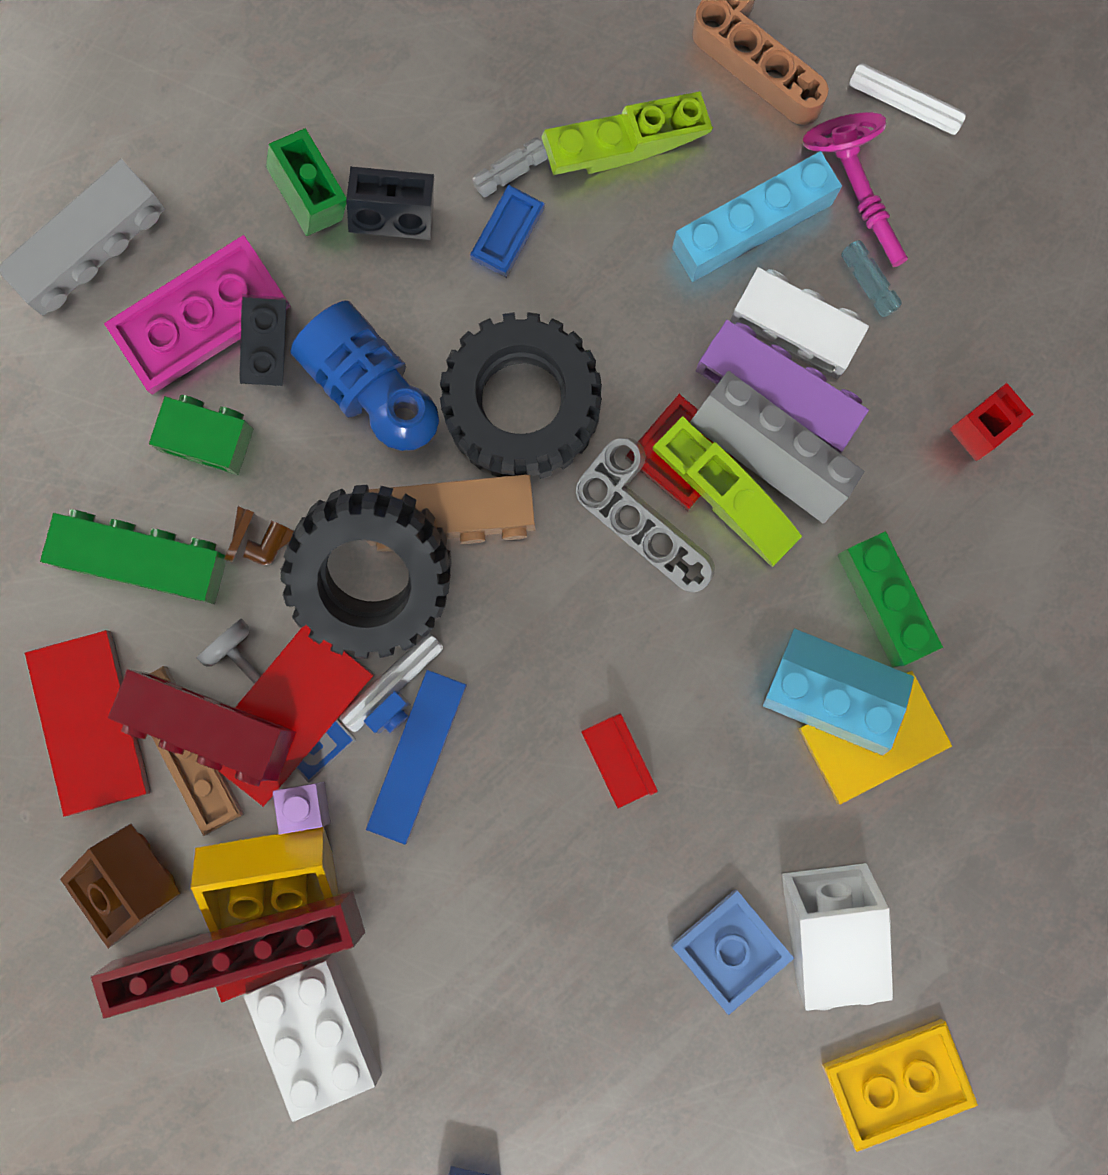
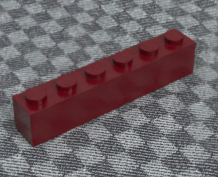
M350 891L113 960L90 976L103 1019L354 948L366 931L354 893Z

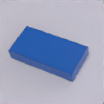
M508 185L470 253L471 260L507 278L545 208L544 202Z

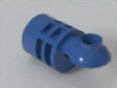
M341 301L326 308L314 317L297 335L290 350L293 357L314 381L324 388L325 393L339 405V408L347 418L361 414L362 408H364L369 414L371 429L377 439L386 446L400 451L416 450L426 445L436 434L439 415L438 408L432 398L420 388L411 386L404 379L405 362L392 351L389 344L376 333L373 326L350 301ZM400 408L410 409L415 414V417L410 420H403L397 417L394 412Z

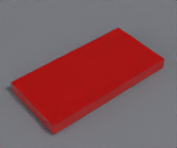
M307 625L297 632L235 706V708L296 731L278 781H261L260 786H255L234 777L236 770L224 765L221 770H217L263 807L273 796V791L281 787L374 675L347 651L344 650L342 655L330 651L332 644L325 640L321 644H317L308 637L311 629Z
M105 630L24 652L63 817L150 794L137 738L121 731L123 724L108 718L123 681L111 631Z

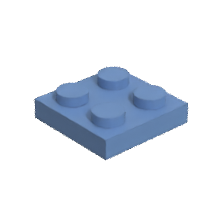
M736 889L671 944L674 951L728 1015L794 959Z

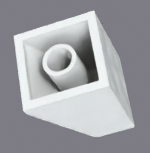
M867 864L782 873L796 985L805 1010H829L833 1007L858 1004L872 1005L876 1002L893 1000L890 910Z

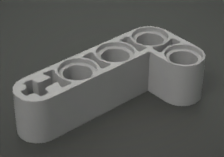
M619 438L611 441L579 479L576 485L577 499L587 510L680 588L688 592L701 591L708 586L714 576L715 566L713 560L698 545L627 487L645 463L646 454L643 446L631 438ZM621 445L630 447L634 452V463L629 469H622L615 462V452ZM594 478L603 480L607 485V496L603 501H596L589 495L588 485ZM625 505L633 506L639 511L640 522L635 528H629L621 522L620 511ZM665 533L672 539L673 548L671 553L663 555L653 549L652 538L654 534ZM683 547L688 552L682 559L689 565H694L696 562L701 563L703 568L700 573L704 579L696 576L693 580H690L686 576L689 569L685 564L679 561L673 567L669 562L679 554Z

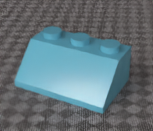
M794 628L763 707L883 756L893 746L907 709L914 676Z

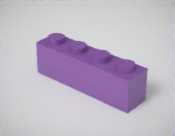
M726 320L700 359L696 372L717 385L729 370L836 451L842 453L869 409L861 405L862 400L849 390L841 389L839 391L826 383L827 378L820 371L812 367L804 369L791 360L792 356L782 347L774 344L766 345L756 338L757 334L747 325L740 322L733 324Z

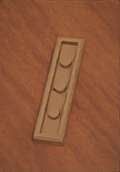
M162 666L150 673L175 683L166 666ZM152 736L203 836L244 815L224 775L216 769L197 763V754L185 750L184 754L180 755L160 748L158 746L160 739Z

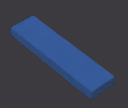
M426 670L366 827L367 831L404 845L407 844L466 690V684Z

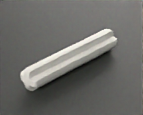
M860 63L856 67L851 77L850 85L950 134H956L965 120L966 113L864 63Z
M430 633L426 637L423 636L416 642V645L411 647L340 715L344 725L353 732L358 731L365 724L364 720L394 691L399 692L443 650L442 644Z

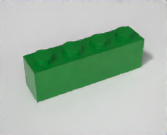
M70 509L68 516L53 513L40 562L206 603H216L227 561L224 560L226 555L215 551L216 543L198 538H192L190 545L175 541L176 534L151 528L150 535L134 532L135 524L112 518L108 526L94 522L96 515L75 509Z

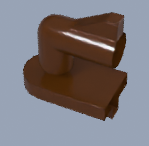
M240 506L237 507L233 538L224 560L231 563L234 561L254 517L253 511ZM271 521L261 544L248 539L243 557L263 566L272 564L278 550L289 543L294 530Z

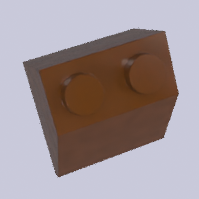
M132 823L90 847L60 878L108 949L165 908L181 894L176 887L172 874L167 869L162 868L151 852L148 840L136 831Z

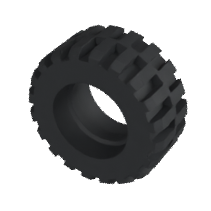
M515 312L502 314V322L493 324L491 318L480 322L479 332L475 335L470 331L466 332L459 339L461 344L459 350H451L446 359L447 371L441 374V410L455 445L480 470L484 467L490 470L491 475L495 477H505V475H539L540 479L552 476V471L559 467L564 470L571 465L573 458L578 453L582 454L589 445V439L592 434H595L599 421L602 401L601 376L596 371V360L591 350H584L582 347L583 339L574 331L569 334L563 331V323L553 318L549 321V324L541 322L540 314L527 312V319H516ZM514 364H531L549 372L558 382L561 391V405L554 420L540 430L524 434L506 432L494 426L484 412L482 393L487 381L499 370Z
M355 485L352 493L346 494L344 489H339L330 493L326 502L318 500L310 507L306 517H302L283 556L285 561L281 567L280 581L286 586L282 595L286 606H295L292 615L293 620L300 628L307 625L311 629L308 637L317 644H321L325 640L332 644L330 651L340 655L346 649L355 651V658L368 659L370 652H378L379 657L383 658L394 655L395 647L400 645L402 650L406 651L416 645L418 634L426 637L435 625V618L441 617L446 606L452 562L451 551L446 548L447 537L443 528H436L434 526L435 516L427 508L421 512L415 508L417 501L415 498L406 493L402 500L391 496L393 488L380 486L379 493L369 492L368 485ZM357 540H367L383 544L397 553L405 563L409 571L408 583L400 593L389 599L364 601L354 598L341 590L333 581L327 566L331 552L340 545Z

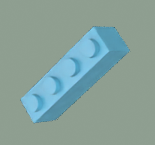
M820 151L677 230L672 249L689 278L694 282L833 205L842 185Z

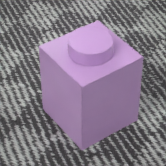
M325 782L273 791L279 834L320 828L331 824Z

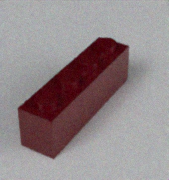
M127 669L108 716L109 719L123 724L121 731L125 734L140 739H146L147 735L160 739L158 746L164 750L183 755L184 751L187 750L198 755L197 763L216 770H221L224 765L236 770L234 776L236 779L255 786H260L261 781H278L296 731L148 672Z

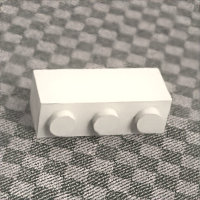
M759 267L730 319V322L733 324L740 322L754 330L758 338L782 347L790 355L837 380L847 369L869 328L867 324L861 322V317L855 312L845 308L838 310L825 303L824 297L810 289L801 290L789 284L788 279L780 272L772 269L765 271Z

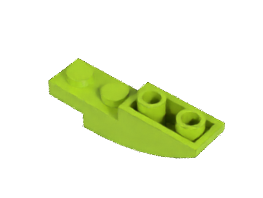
M701 91L628 105L625 106L623 112L619 115L545 129L541 138L553 175L585 168L588 174H592L672 150L710 133L713 127Z
M683 416L653 446L652 450L713 506L712 511L772 567L802 537L787 516L748 473L716 442L712 444Z

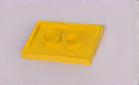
M913 671L906 672L914 676L905 715L891 750L883 756L808 724L798 728L837 804L841 805L952 747Z
M943 1019L822 1064L856 1152L978 1106L947 1023Z

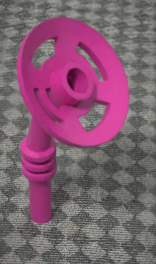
M862 112L843 115L816 125L804 135V146L812 151L835 152L836 157L841 158L860 204L857 210L862 214L863 221H867V228L874 230L893 267L905 263L908 257L888 222L890 215L888 211H885L886 207L881 203L880 196H874L857 155L861 151V145L871 141L885 130L887 126L886 118L879 113ZM866 127H872L874 130L870 132V129ZM832 133V136H831V137H829V138H826V137H825V136H827V135H829V134Z

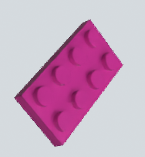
M242 235L105 322L104 325L146 390L153 395L240 339L242 294L284 298L285 296L245 235ZM286 299V309H288L291 305Z

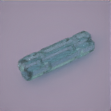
M857 240L844 248L841 253L842 258L848 267H854L855 271L852 273L869 299H875L876 303L873 305L880 316L886 317L898 310L902 305V301L894 290L890 291L888 289L891 284L875 260L867 257L869 251L864 243Z

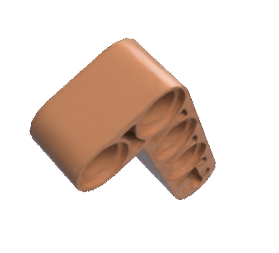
M702 0L696 9L692 31L695 44L790 121L798 125H808L817 120L828 96L829 88L827 82L820 74L748 18L753 10L755 0ZM715 21L720 26L715 28L709 27L704 22ZM736 46H746L750 48L751 52H740L736 49ZM776 70L783 75V77L774 78L770 76L766 71Z

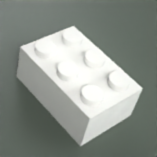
M334 953L312 961L301 971L254 989L244 995L292 1122L376 1086L382 1073Z

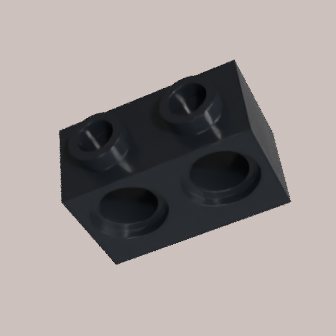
M350 166L346 197L348 232L430 240L434 207V174Z
M242 294L240 384L283 386L286 299L284 297Z

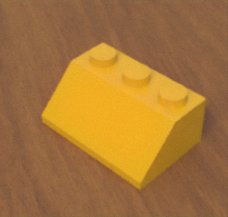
M324 827L195 848L191 890L210 932L339 895L333 853Z

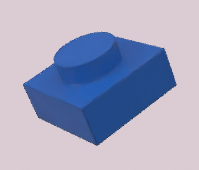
M394 691L364 722L375 734L381 733L384 729L390 734L408 718L404 710L411 704L400 692Z

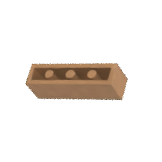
M530 475L389 487L393 488L391 496L402 500L405 493L417 500L416 509L421 512L427 508L435 516L434 526L436 528H443L447 539L460 538V543L462 544L485 542V535L502 534L503 540L527 538V531H535ZM380 488L369 489V492L379 493ZM365 540L370 546L376 545L377 551H393L383 544Z

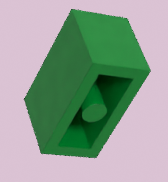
M304 128L269 143L266 168L305 235L310 236L342 221L346 208V196L307 129Z
M180 395L179 400L164 396L149 445L162 453L239 476L254 430L243 420L244 414L220 406L218 412L203 408L205 404L203 401L187 395Z

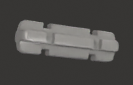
M533 138L523 144L525 147L523 150L517 148L491 164L492 169L489 171L485 168L473 176V183L478 192L483 197H487L498 190L497 185L505 186L529 171L531 164L537 166L545 161L548 156L543 142L539 138Z

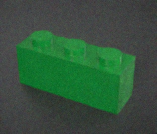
M886 531L856 544L837 555L892 668L905 666L943 648Z

